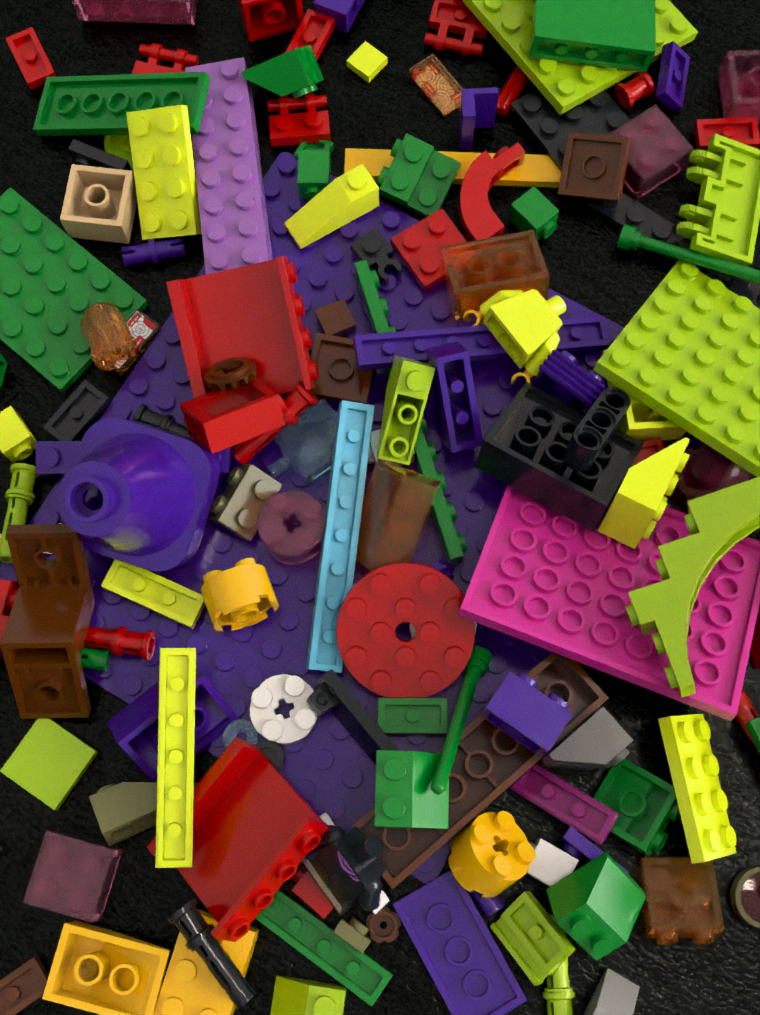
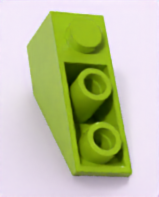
M395 355L386 388L377 452L378 459L410 465L435 367L424 362Z

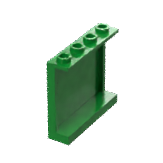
M533 0V31L528 46V57L647 72L656 52L655 0Z

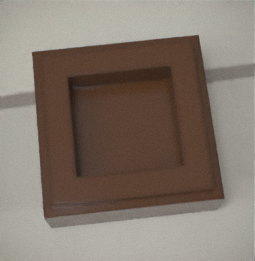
M344 298L315 309V315L324 334L341 336L356 330L355 321Z

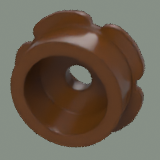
M383 907L376 915L374 913L369 914L366 926L369 928L370 938L377 943H383V941L390 943L394 941L399 935L398 928L401 926L399 915L396 912H391L388 907ZM381 922L387 923V927L385 929H382L380 927Z

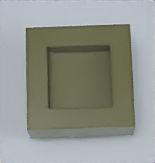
M353 916L350 921L343 917L333 931L362 954L372 940L366 935L369 928Z

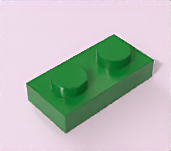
M378 698V725L385 734L447 735V698Z

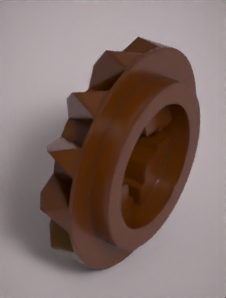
M231 358L220 361L205 373V383L211 390L215 391L219 389L223 392L228 389L236 390L237 387L246 386L248 382L256 378V364L243 358Z

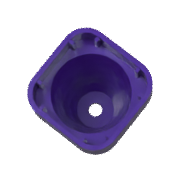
M102 419L94 423L84 434L75 465L64 475L59 484L57 505L62 524H67L71 529L81 534L83 547L86 550L150 571H166L179 567L190 561L200 546L220 478V465L216 455L208 452L193 438L132 419ZM91 488L100 489L103 495V504L98 510L89 508L85 501L87 491Z

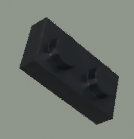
M73 139L68 148L75 165L131 170L128 160Z
M84 380L46 422L43 428L58 441H78L109 406L111 400L87 380Z

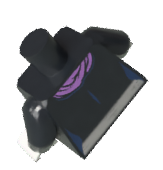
M327 813L320 815L319 817L329 828L321 837L319 845L301 861L339 916L343 915L358 901L362 909L372 911L376 915L389 902L388 897L381 890L382 883L379 879L386 871V864L380 857L383 853L381 841L374 836L366 838L360 828L356 826L347 830L340 826H335Z

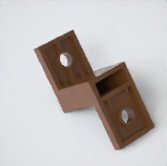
M67 524L9 525L6 537L19 589L0 646L20 718H89L91 703L80 658L93 613L95 599L81 534L71 529ZM49 552L56 556V559H47L40 553ZM47 687L55 688L57 691H49Z

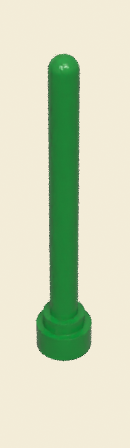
M624 224L620 233L617 248L626 251L642 248L760 284V270L643 236L641 231H637L638 227Z
M473 646L470 659L464 668L466 672L431 783V790L437 795L442 794L446 789L479 677L489 670L492 654L481 646Z

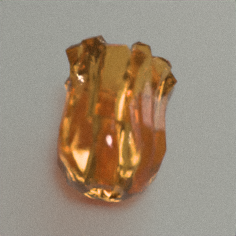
M101 302L91 305L84 311L80 321V328L92 350V360L95 362V367H98V370L111 371L115 369L116 361L123 358H129L130 360L137 358V354L134 351L137 341L131 335L125 317L116 305Z

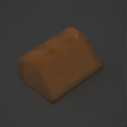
M534 230L441 247L447 292L455 319L463 318L464 313L468 310H480L479 306L500 290H522L526 292L535 289L546 301L548 300L550 276Z
M377 459L363 499L356 560L369 570L394 562L412 563L441 482L391 462Z

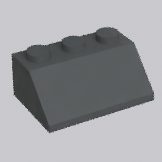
M603 706L589 715L537 763L541 767L582 771H591L599 768L603 771L605 768L608 769L611 766H616L630 753L626 747L633 739Z

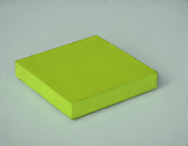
M38 718L0 772L50 808L58 811L94 760L98 751L51 718Z

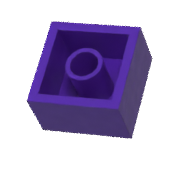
M510 671L482 712L481 717L541 757L549 752L573 714L566 710L569 705L563 699L553 693H549L546 696L535 688L537 683L528 675L522 672H518L515 675Z

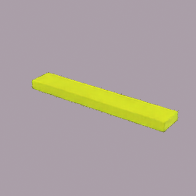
M160 648L155 868L192 867L196 648Z

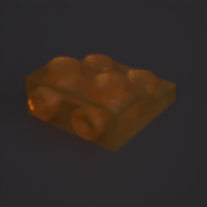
M690 857L641 858L639 865L642 886L646 894V899L642 906L646 937L656 938V943L659 945L676 944L679 941L678 938H692L693 943L697 945L715 942V937H719L725 927L713 860L692 864Z

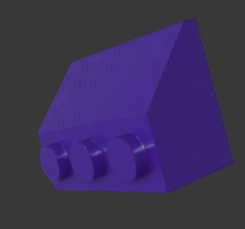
M197 665L194 755L239 720L236 713ZM159 681L107 722L117 743L153 782H157Z

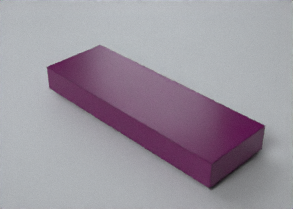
M536 763L510 786L511 791L566 825L572 826L579 833L600 846L603 845L619 818V813Z

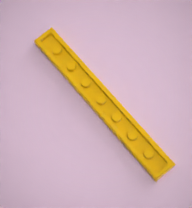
M345 148L344 173L363 164L374 181L377 182L383 167L390 168L394 157L390 156L391 150ZM437 151L461 163L453 184H462L468 168L481 154L474 152ZM496 153L488 154L491 156L492 159H494L493 157ZM525 154L523 163L497 181L493 186L559 188L561 171L548 155Z

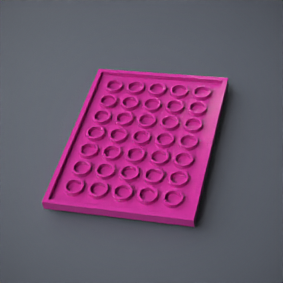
M507 485L458 616L732 721L738 711L760 605V541L746 536L736 543L715 564L699 590L691 611L687 636L688 661L695 683L696 694L682 698L678 687L670 688L664 672V668L670 665L665 653L658 655L651 636L653 633L643 636L639 625L632 627L625 606L631 604L628 592L662 581L655 565V560L660 559L658 546L690 536L683 517L687 514L666 506L659 521L652 518L657 523L649 539L641 538L637 547L633 549L598 532L609 507L596 529L592 531Z

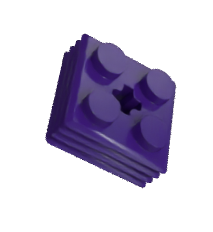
M552 350V355H548L547 360H544L543 365L539 367L535 387L587 413L602 391L606 389L604 379L595 371L589 370L586 372L579 367L577 359L567 351L560 353L558 350Z

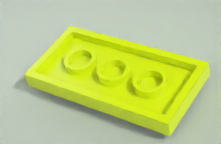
M187 105L126 112L142 240L202 234Z
M679 715L658 719L691 863L707 862L737 853L735 847L737 842L736 833L733 827L730 826L727 814L728 801L726 794L721 789L718 777L719 764L712 752L710 744L711 731L704 719V715Z

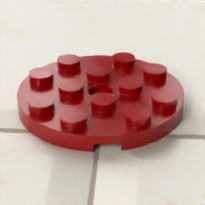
M394 562L371 570L351 587L338 614L336 637L338 649L345 666L360 684L386 698H425L442 691L462 673L470 659L474 646V621L458 616L465 594L449 576L426 564ZM402 622H409L415 627L416 632L413 638L404 640L397 637L396 627Z

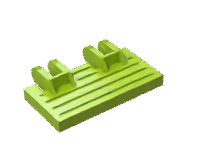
M714 134L709 139L707 151L697 149L690 153L689 159L691 163L697 164V167L688 168L686 178L700 184L701 189L698 206L683 204L679 211V216L695 223L688 221L678 223L676 233L691 239V250L748 267L753 262L760 220V150Z

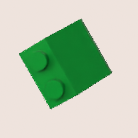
M311 45L296 48L241 72L244 79L282 97L292 93L294 99L317 90L316 83L324 80Z
M376 750L374 827L448 829L449 779L446 789L442 794H434L431 790V783L441 754L418 751Z
M604 852L546 889L555 922L596 961L627 942L646 899L644 890L607 852Z

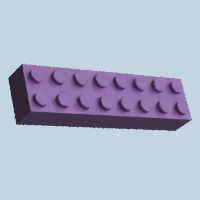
M244 57L185 68V72H206L210 77L199 133L192 134L206 275L273 260L251 81L244 79L241 73L247 70Z

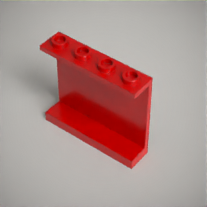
M280 256L276 257V259L189 279L166 282L194 398L214 391L206 385L204 380L205 373L214 364L231 358H243L253 361L257 368L255 379L262 384H266L275 393L292 392L296 388L295 384L298 381L304 383L305 390L316 387L315 380H319V370L316 361H311L308 348L312 347L311 334L308 328H303L301 315H305V307L302 296H296L293 282L298 281L297 271L294 262H289L288 257Z
M235 737L194 788L192 867L177 868L218 924L210 932L211 935L216 939L236 942L249 931L253 920L263 909L272 903L275 893L285 881L289 880L296 873L297 866L310 851L319 845L321 837L329 828L256 745ZM156 836L147 846L154 857H156Z

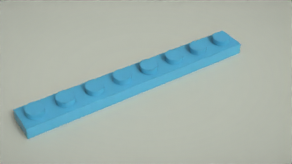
M345 400L339 402L306 669L321 671L332 669L334 672L342 673L343 660L338 649L336 626L341 605L353 586L375 405Z

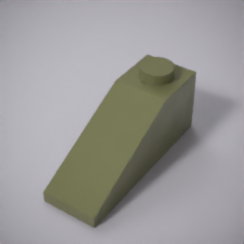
M121 782L117 785L110 784L100 788L96 794L89 796L101 832L108 846L156 825L157 782Z

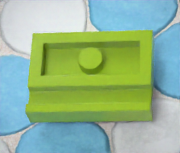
M524 891L500 915L501 917L490 925V928L534 986L541 985L544 979L549 974H552L576 950L531 891Z

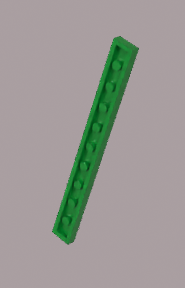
M367 259L355 262V278L373 333L396 332L394 325L388 326L386 316H389L387 302L384 297L379 298L376 290L380 288L376 270L370 271ZM385 368L389 379L391 368ZM423 415L414 447V460L447 561L452 565L462 563L463 552L467 551V546L462 532L456 534L453 521H457L456 512L452 502L446 503L443 491L447 490L445 478L442 471L436 472L433 461L437 460L436 451L432 441L426 442L423 431L427 430V425Z

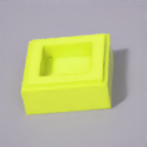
M366 41L346 60V66L368 83L388 64V57Z

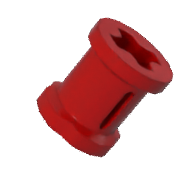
M640 71L635 74L632 80L625 84L619 83L614 87L618 103L626 110L633 107L635 101L642 97H649L655 91L654 83L649 74Z

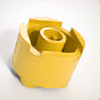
M254 558L242 559L233 568L225 571L213 570L203 576L204 584L201 587V593L213 628L216 631H223L222 626L231 625L232 631L252 626L268 618L266 611L273 607L274 612L279 607L266 568L263 565L256 564Z
M500 811L498 813L486 812L479 815L457 833L449 845H452L448 861L455 879L470 893L475 890L484 894L481 896L484 898H492L499 895L528 872L531 862L535 859L534 848L529 844L521 828L515 823L514 817L507 811Z

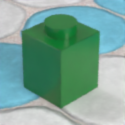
M299 150L297 179L299 198L311 200L331 183L330 150Z
M533 186L511 204L508 220L534 244L541 237L544 239L548 238L556 230L559 210Z

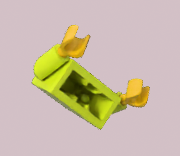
M535 289L526 292L522 290H500L479 306L480 310L466 311L463 315V320L468 322L473 317H477L476 323L472 326L485 324L519 369L525 366L526 370L523 373L519 372L513 375L511 384H514L521 376L525 377L527 382L532 384L531 378L538 376L540 365H543L548 355H552V350H556L560 341L558 331L563 325L562 320L558 316L566 311L565 302L558 295L546 301Z

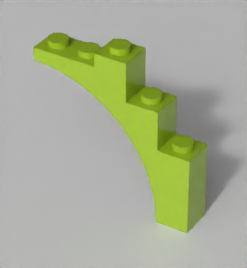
M760 477L687 501L688 514L683 517L690 536L658 546L660 559L655 560V565L662 581L628 592L631 604L625 606L632 627L639 625L643 636L653 633L651 636L658 655L665 653L670 665L664 668L670 688L678 687L682 698L696 694L695 683L688 661L687 645L691 611L702 584L715 564L736 543L760 528Z

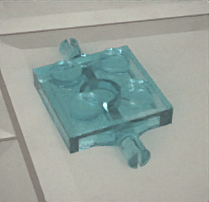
M324 398L316 406H311L298 417L299 422L297 424L288 425L273 439L283 456L267 466V469L274 478L290 467L300 473L309 484L331 469L338 412L334 411Z

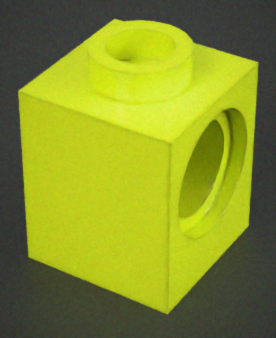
M9 406L0 412V450L12 463L28 458L36 448V439L20 415L12 406Z

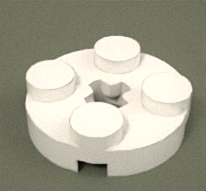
M281 674L266 679L252 693L250 717L253 726L267 740L278 744L288 745L301 741L312 731L318 715L307 703V699L314 690L303 679L295 675ZM285 700L287 704L293 703L294 709L289 711L290 717L284 719L282 714H275V709L279 707V702Z

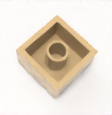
M72 164L60 221L67 234L71 238L129 244L137 207L133 171Z

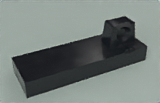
M332 669L321 676L313 688L314 692L307 699V703L318 716L332 711L375 765L376 750L398 751V748Z

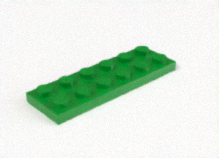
M206 72L46 77L33 130L39 136L129 135L126 112L187 105L190 133L198 134L210 77Z

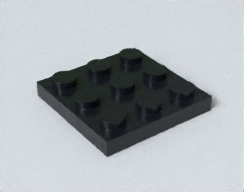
M538 89L510 103L509 108L510 113L543 154L551 158L560 171H562L568 132L619 136V133L629 126V129H625L622 132H628V135L625 137H629L636 128L634 126L633 132H631L633 123L606 90L561 115Z

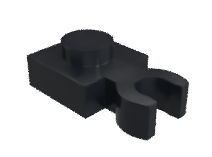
M375 227L350 244V250L359 261L367 259L370 271L377 268L378 278L384 285L389 283V277L385 274L387 270L395 271L398 276L402 275L400 263L395 259H389L393 256L392 247Z

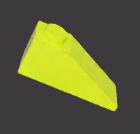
M361 164L335 178L284 223L285 227L298 247L302 249L379 207V187L365 166Z

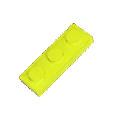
M114 559L101 584L103 589L191 629H194L205 606V601L201 594L146 569Z

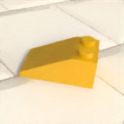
M80 921L64 923L42 999L99 1015H153L171 950Z

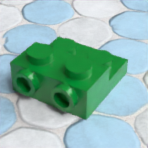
M406 133L403 140H396L390 153L394 160L390 168L383 167L377 184L381 185L379 189L381 196L428 217L441 209L461 167V163L435 151L434 146Z
M625 758L616 766L611 767L593 797L595 800L619 813V818L610 833L650 857L653 851L659 853L668 839V834L664 831L670 820L677 822L681 817L674 786Z

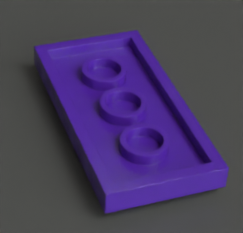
M451 869L392 903L452 1015H504L527 1001L470 895L457 882Z

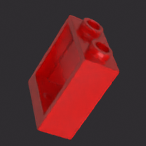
M257 379L248 382L246 386L237 387L236 390L228 389L225 392L220 389L214 390L180 404L188 433L211 454L285 425L283 412H285L286 408L282 397Z

